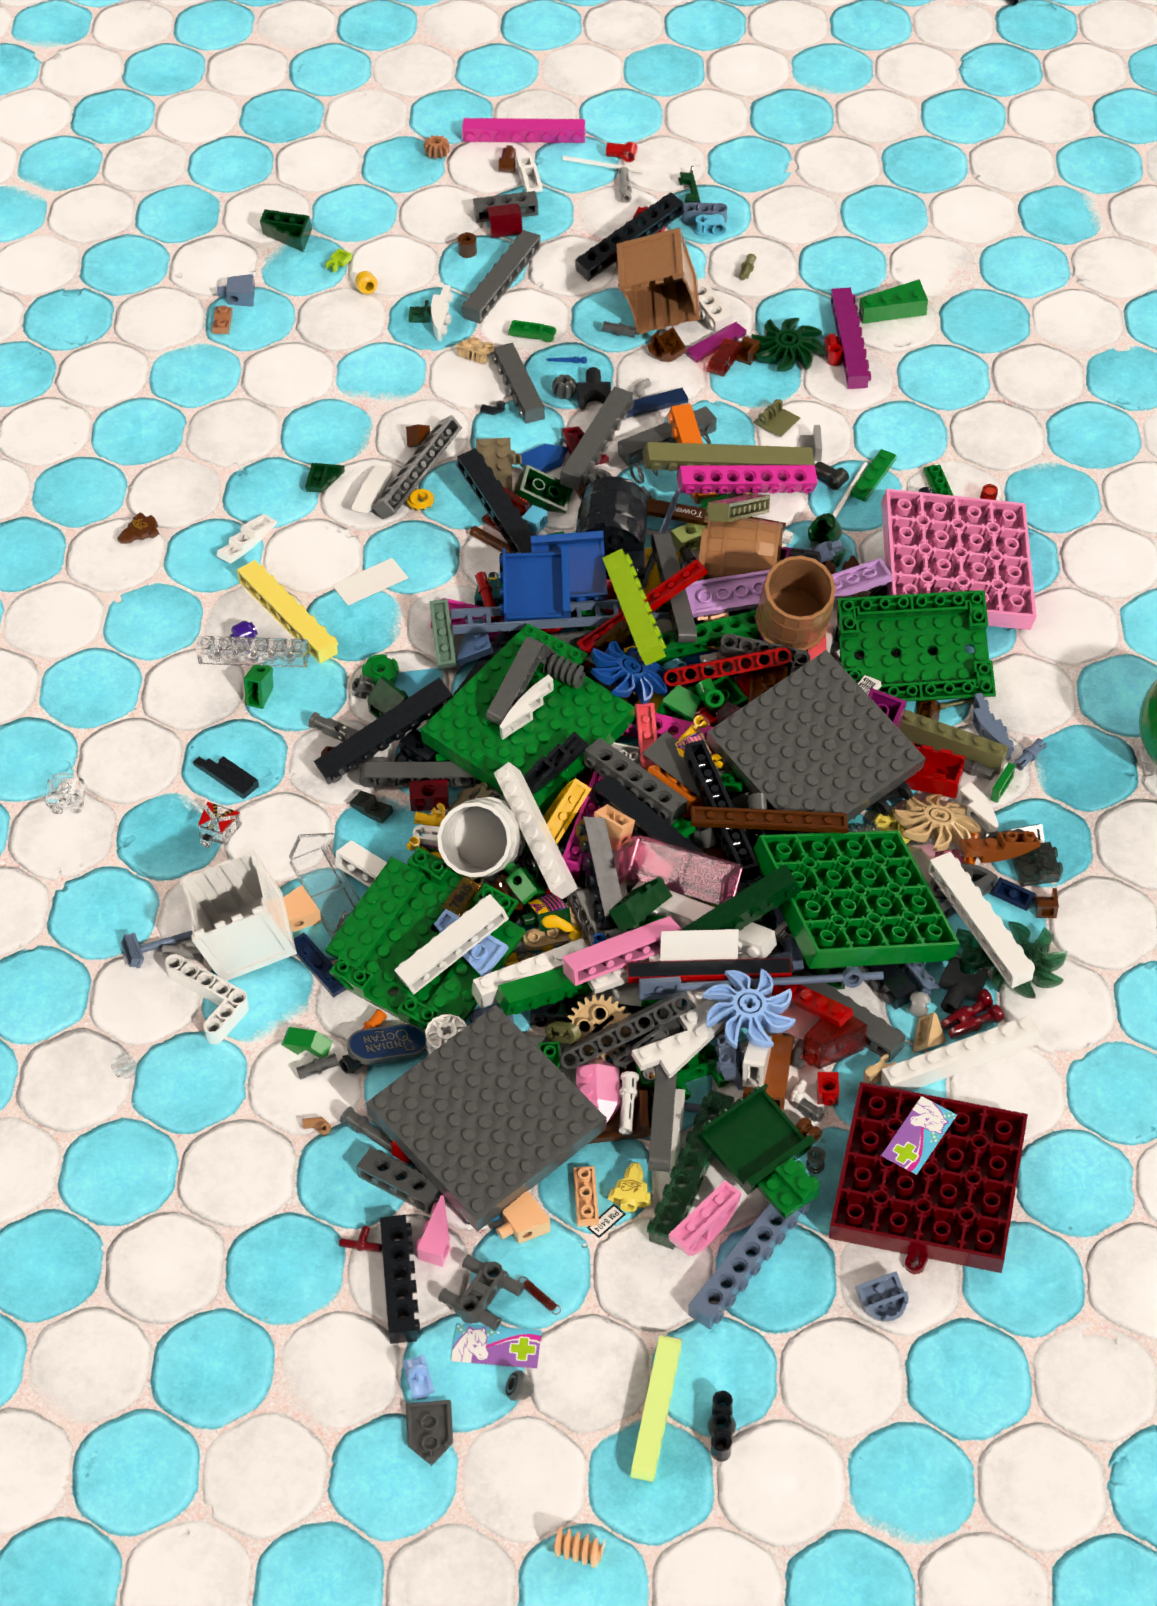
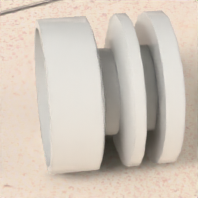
M451 1014L440 1015L431 1020L425 1030L428 1055L467 1027L465 1021Z

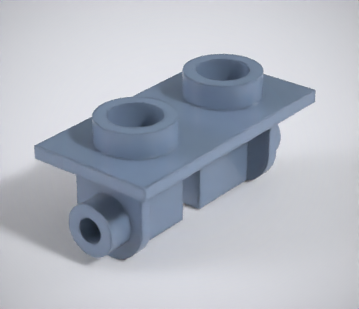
M905 963L901 969L912 983L917 980L915 986L918 992L922 991L930 996L931 989L940 988L935 982L934 977L923 968L922 963Z

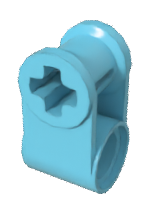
M698 215L696 217V235H722L725 233L726 226L722 215Z

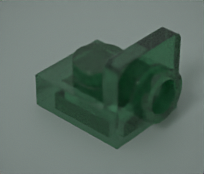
M425 300V307H410L409 323L429 322V316H431L429 300Z

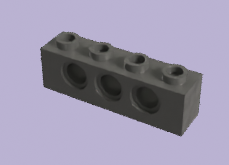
M535 191L473 198L476 223L489 221L487 207L518 203L522 217L538 215V200Z
M370 1148L357 1165L359 1178L427 1214L431 1213L433 1204L438 1202L442 1195L420 1170L406 1166L399 1159L394 1160L382 1150L377 1151Z

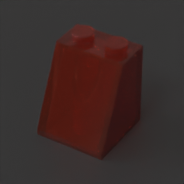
M852 1016L841 1027H838L820 1018L804 1035L802 1059L808 1065L821 1069L865 1049L867 1024Z

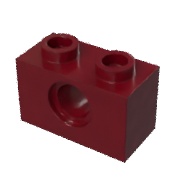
M447 779L409 782L411 811H426L433 808L439 810L436 806L438 803L443 804L445 809H449Z

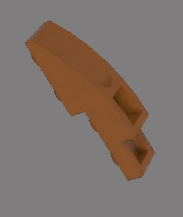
M1031 831L998 832L997 838L960 839L959 847L965 857H978L981 863L1012 859L1031 852L1041 845L1036 834Z

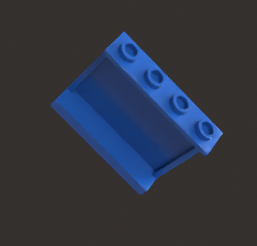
M603 531L530 536L532 553L561 552V546H568L570 601L608 599L606 566L602 559L605 557Z
M561 546V552L506 554V550L503 548V555H499V564L503 566V571H500V582H503V587H500V599L504 598V604H500V613L504 615L505 621L571 618L568 546Z

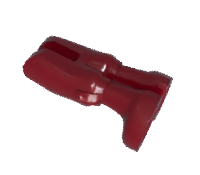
M984 988L978 992V1001L973 1006L960 1007L959 1010L946 1017L940 1023L945 1030L950 1029L948 1032L950 1038L956 1039L973 1031H978L982 1024L1003 1021L1004 1014L999 1005H993L991 994ZM987 1010L986 1013L978 1017H974V1015Z

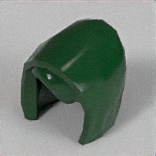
M830 513L818 516L808 528V538L815 546L830 540L832 542L837 541L842 535L839 522Z

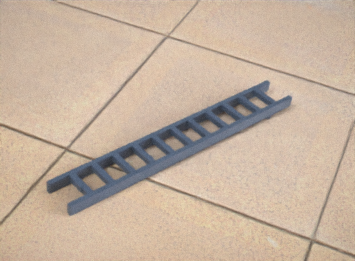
M618 599L570 602V611H576L577 614L575 618L491 623L490 616H503L500 613V606L451 609V619L467 618L466 624L452 625L453 635L522 630L526 624H530L538 629L600 626L619 613L618 608H621ZM613 609L614 615L601 616L600 610ZM595 610L596 616L582 617L581 611ZM655 610L651 612L656 622L659 619H670L669 612L655 613ZM472 617H486V623L473 624Z

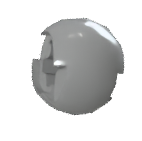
M922 991L912 993L910 996L912 1004H909L908 1011L915 1017L927 1015L929 1008L926 1005H929L931 998Z

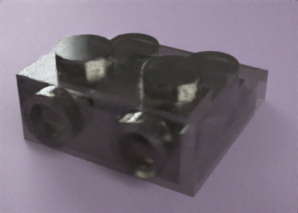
M1051 842L1041 843L1040 847L1033 851L1012 858L1021 887L1059 882L1060 874L1063 873V866L1061 862H1057L1058 851L1056 847H1052Z

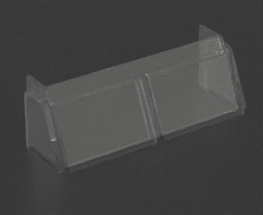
M334 833L299 834L290 852L289 863L299 882L319 908L322 924L332 940L360 899L344 871L335 866L336 857L329 846Z

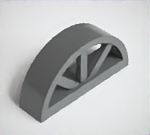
M961 864L963 870L969 873L971 881H976L974 885L980 888L982 896L994 890L998 878L996 874L978 865ZM932 878L929 887L934 897L947 899L942 891H937L939 886ZM948 899L939 904L946 919L957 913Z

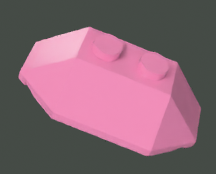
M601 1058L592 1059L576 1067V1087L607 1117L608 1123L621 1106L619 1067Z

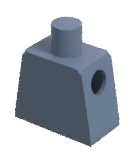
M254 274L228 277L227 286H217L218 296H227L229 305L253 307L255 295Z

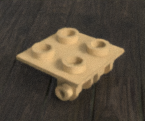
M470 337L455 344L458 347L456 350L458 356L468 360L471 359L480 364L488 362L486 355L494 352V347H496L493 343L479 341V338Z

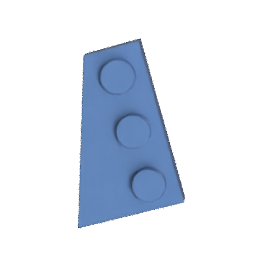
M485 618L475 619L473 624L486 623ZM489 632L464 634L457 657L459 666L493 653Z

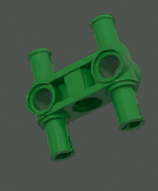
M710 1043L705 1045L677 1072L676 1089L686 1090L685 1100L691 1097V1093L685 1083L712 1074L718 1088H723L729 1084V1081H725L722 1073H718L717 1061H719V1056H717L716 1048L710 1045Z

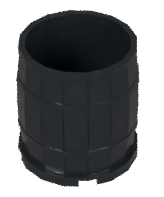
M619 476L599 478L586 486L578 509L576 533L603 531L604 551H618L620 549L623 551H644L647 529V496L642 488L632 480Z

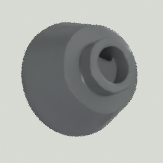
M521 1370L513 1372L509 1376L505 1387L507 1397L512 1401L525 1400L532 1395L534 1391L532 1379Z

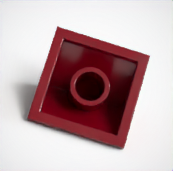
M518 203L487 207L491 238L521 234L523 231L522 216Z

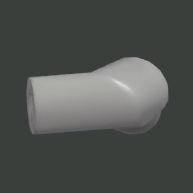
M646 378L635 385L634 393L637 394L638 398L645 395L643 389L651 386L650 379Z

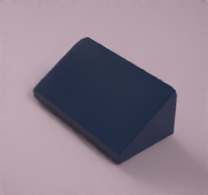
M1001 877L991 894L1025 911H1028L1035 897H1037L1036 893Z

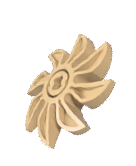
M942 794L927 796L925 804L913 796L909 800L906 799L905 811L894 809L893 814L896 820L908 829L904 831L903 835L917 842H928L929 838L935 839L936 843L933 851L947 850L951 841L959 846L960 839L971 838L970 833L974 832L979 835L982 833L979 824L967 816L968 807L954 802H948L945 807L939 805Z

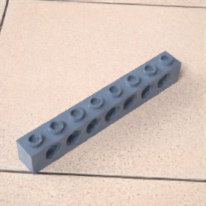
M769 1203L689 1303L688 1316L708 1329H711L715 1323L718 1324L722 1320L723 1312L726 1308L733 1306L738 1293L745 1291L749 1284V1279L759 1273L761 1264L764 1260L768 1261L771 1258L775 1246L782 1244L786 1237V1232L796 1226L798 1217L807 1212L810 1203L785 1219ZM736 1269H741V1270H743V1271H742V1272H736L735 1270H736ZM723 1285H729V1286H731V1287H729V1288H724V1287H722V1286H723ZM710 1301H717L718 1303L712 1304Z

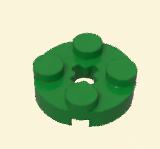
M374 655L367 659L365 665L363 664L362 675L372 678L371 683L374 685L377 684L381 676L395 683L399 675L398 663L394 658H387V655Z

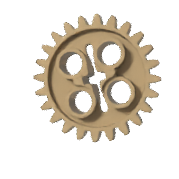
M594 994L592 1001L585 997V1004L581 1001L577 1002L579 1009L573 1007L572 1011L575 1015H568V1018L572 1020L569 1023L579 1027L581 1040L597 1027L596 1023L600 1025L613 1015L614 1019L602 1028L604 1029L610 1024L628 1017L630 1013H623L626 1006L618 1007L620 1000L612 1003V996L605 1000L604 994L600 996V999H597L596 994ZM597 1008H603L606 1011L605 1018L597 1017ZM582 1021H587L590 1024L589 1031L585 1032L580 1028ZM624 1026L620 1029V1032L627 1034L631 1032V1029L628 1026ZM606 1035L602 1037L603 1043L608 1044L612 1042L613 1038ZM585 1045L583 1050L586 1053H590L594 1050V1047L592 1045ZM620 1046L600 1056L606 1061L608 1054L612 1058L614 1051L616 1053L621 1052Z

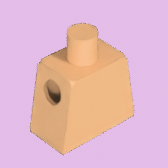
M608 804L594 812V817L605 818L612 850L618 851L629 844L635 824L634 819Z
M302 885L283 897L292 932L322 922L319 908Z
M529 1191L524 1192L502 1211V1221L504 1224L496 1228V1232L502 1240L512 1235L518 1243L526 1242L551 1231L550 1219Z

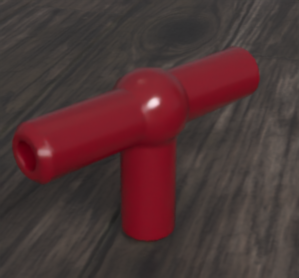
M368 1226L362 1227L358 1240L343 1238L339 1240L340 1247L353 1248L357 1251L381 1252L382 1244L366 1242L370 1232Z

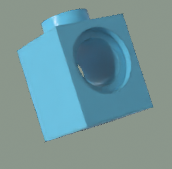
M534 505L522 516V519L527 521L532 534L539 535L548 524V512Z

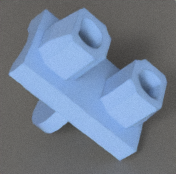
M421 1355L415 1359L402 1360L412 1398L422 1399L435 1393L425 1356Z

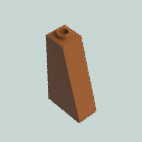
M773 1034L772 1042L774 1046L771 1047L764 1084L767 1083L768 1085L766 1090L768 1095L781 1110H784L793 1049V1036ZM745 1086L743 1098L749 1096V1092L753 1089L752 1087Z

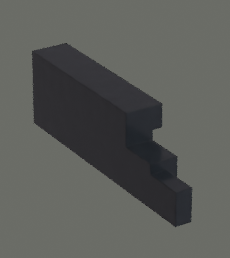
M200 756L193 761L194 766L242 799H245L259 787L258 779L224 756L219 759L218 763L210 758L204 760Z

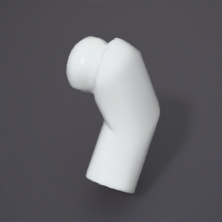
M800 1079L792 1088L789 1096L790 1101L799 1104L804 1099L803 1092L808 1087V1083L805 1080Z

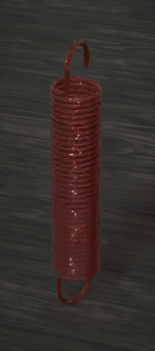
M529 1279L524 1282V1289L549 1311H553L556 1306L560 1308L559 1305L544 1294Z

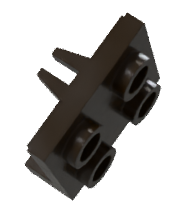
M623 619L595 642V645L602 652L605 653L609 643L612 641H617L622 651L623 648L630 647L635 643L629 626Z

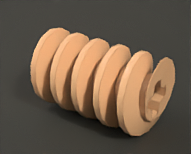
M562 1526L559 1527L554 1542L555 1556L560 1557L564 1552V1559L569 1560L573 1555V1562L576 1563L582 1557V1564L587 1565L591 1560L592 1568H596L601 1561L605 1548V1540L601 1545H598V1537H595L591 1543L588 1534L581 1540L580 1532H577L572 1537L571 1529H568L566 1534H563Z

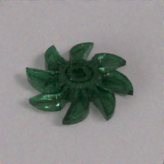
M1009 921L1008 925L1016 943L1022 946L1026 957L1034 963L1035 970L1032 982L1041 988H1053L1063 983V978L1051 972L1062 967L1066 961L1067 951L1048 953L1052 943V936L1045 927L1034 943H1030V930L1023 924ZM982 952L978 958L976 968L995 966L986 952ZM995 966L992 974V985L1000 993L1005 979ZM1030 981L1014 987V990L1021 996L1032 999L1036 998Z

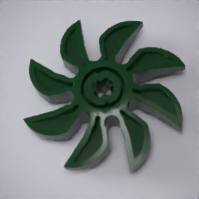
M800 318L786 319L782 323L781 330H779L773 321L769 319L764 325L765 336L756 334L751 336L752 339L759 341V350L761 351L754 354V358L768 364L776 363L779 359H782L777 367V372L792 369L795 365V359L802 364L805 370H808L812 365V353L825 355L824 345L815 338L822 335V331L808 325L800 326L795 330Z

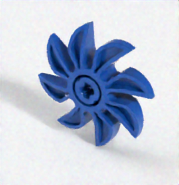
M617 641L610 642L605 653L593 648L591 658L597 668H592L590 672L596 679L606 685L618 684L612 691V695L626 698L634 691L640 702L646 704L650 701L653 692L664 697L667 694L666 684L660 677L664 676L666 670L656 662L646 666L640 660L641 656L636 647L629 648L626 654L621 650Z

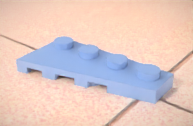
M445 909L434 925L441 933L449 924L454 923L460 917ZM488 935L464 954L463 957L480 976H484L492 971L509 948L505 943Z

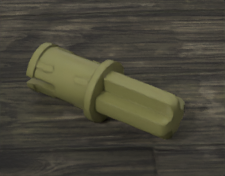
M752 253L747 254L745 262L741 265L742 269L739 276L742 280L748 279L750 273L754 270V263L757 257Z

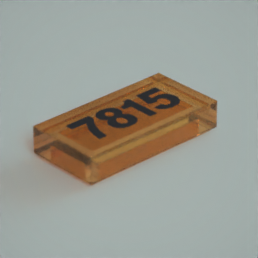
M463 877L442 906L443 911L447 909L461 917L481 889V885Z

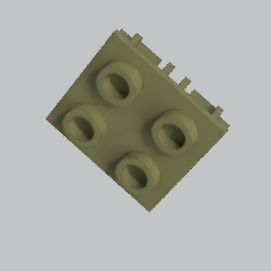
M776 399L772 405H769L763 413L758 415V418L753 423L782 437L801 417L783 409V401Z

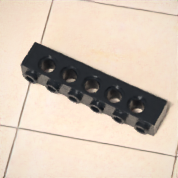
M406 1215L380 1217L390 1344L417 1341L416 1333L420 1332L419 1319H415V1313H419L418 1300H413V1293H417L416 1280H412L411 1274H415L414 1260L410 1261V1255H414L413 1241H408V1236H412L411 1223H407ZM398 1277H404L402 1280H397ZM400 1296L406 1297L404 1299H398ZM401 1316H408L405 1319H400Z

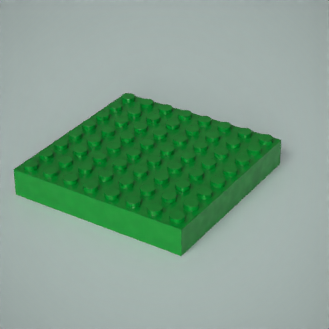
M519 632L421 728L423 743L481 782H486L490 788L503 797L505 796L494 772L508 762L518 768L524 777L542 756L546 757L558 743L562 745L574 731L589 746L599 738L612 745L626 731L629 725L635 721L634 706L620 697L612 695L611 691L586 675L583 684L578 689L552 676L554 690L544 696L543 705L533 711V720L505 739H502L500 736V726L487 720L486 713L526 639ZM538 665L524 694L548 675V673H543V665ZM584 752L560 775L533 795L542 816L545 815L562 789L571 780L579 779L589 769L583 763Z
M899 830L759 835L753 852L764 877L786 864L802 890L795 897L779 905V908L809 969L951 961L960 943Z

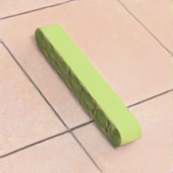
M659 1336L631 1468V1478L654 1482L681 1352L682 1339Z

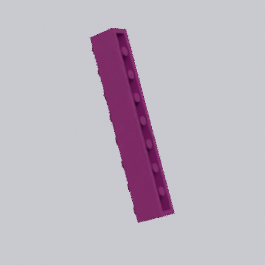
M851 287L832 288L831 306L837 337L839 338L840 345L843 347L842 362L847 388H868V381H871V371H868L869 361L866 360V348L863 349L864 337H861L862 327L859 326L858 307L854 305L856 301L855 294H852Z

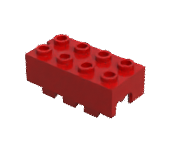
M922 745V747L915 746L926 759L923 769L905 781L910 789L957 798L966 756L952 754V750L942 748L941 751L933 750L934 747Z

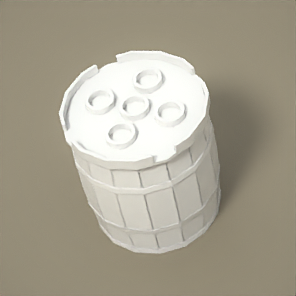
M495 797L475 798L454 807L442 820L437 835L438 849L445 863L455 872L469 877L491 876L504 871V868L513 861L515 863L519 859L526 843L515 814L508 802Z

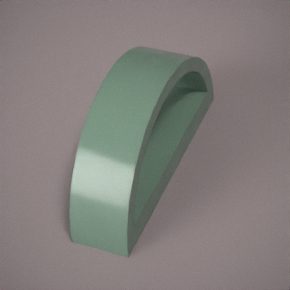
M448 599L429 601L438 669L457 667Z

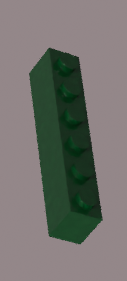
M786 864L688 924L682 928V931L739 929L740 931L769 911L776 909L785 901L795 897L802 890Z

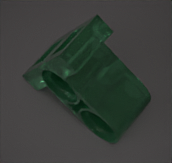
M958 928L956 937L960 943L959 947L963 948L960 970L965 974L972 975L978 970L982 953L986 954V952L971 931Z

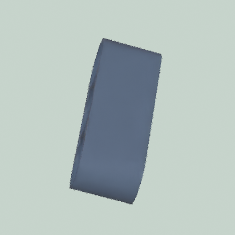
M684 203V214L681 215V220L685 224H697L696 217L698 215L720 214L724 217V222L726 223L727 206L723 203Z

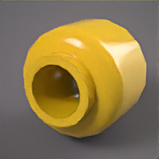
M361 271L355 277V285L363 294H371L378 287L376 277L369 271Z

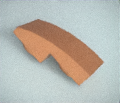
M216 307L212 326L213 334H229L233 313L232 307Z

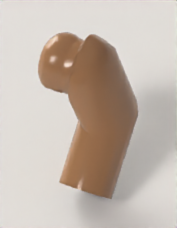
M322 1117L302 1119L303 1129L314 1128L322 1135H327L331 1131V1125Z

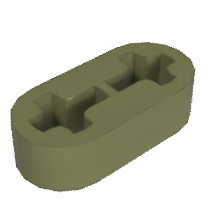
M555 1021L548 1024L545 1028L546 1036L553 1042L573 1044L581 1038L579 1027L572 1023Z

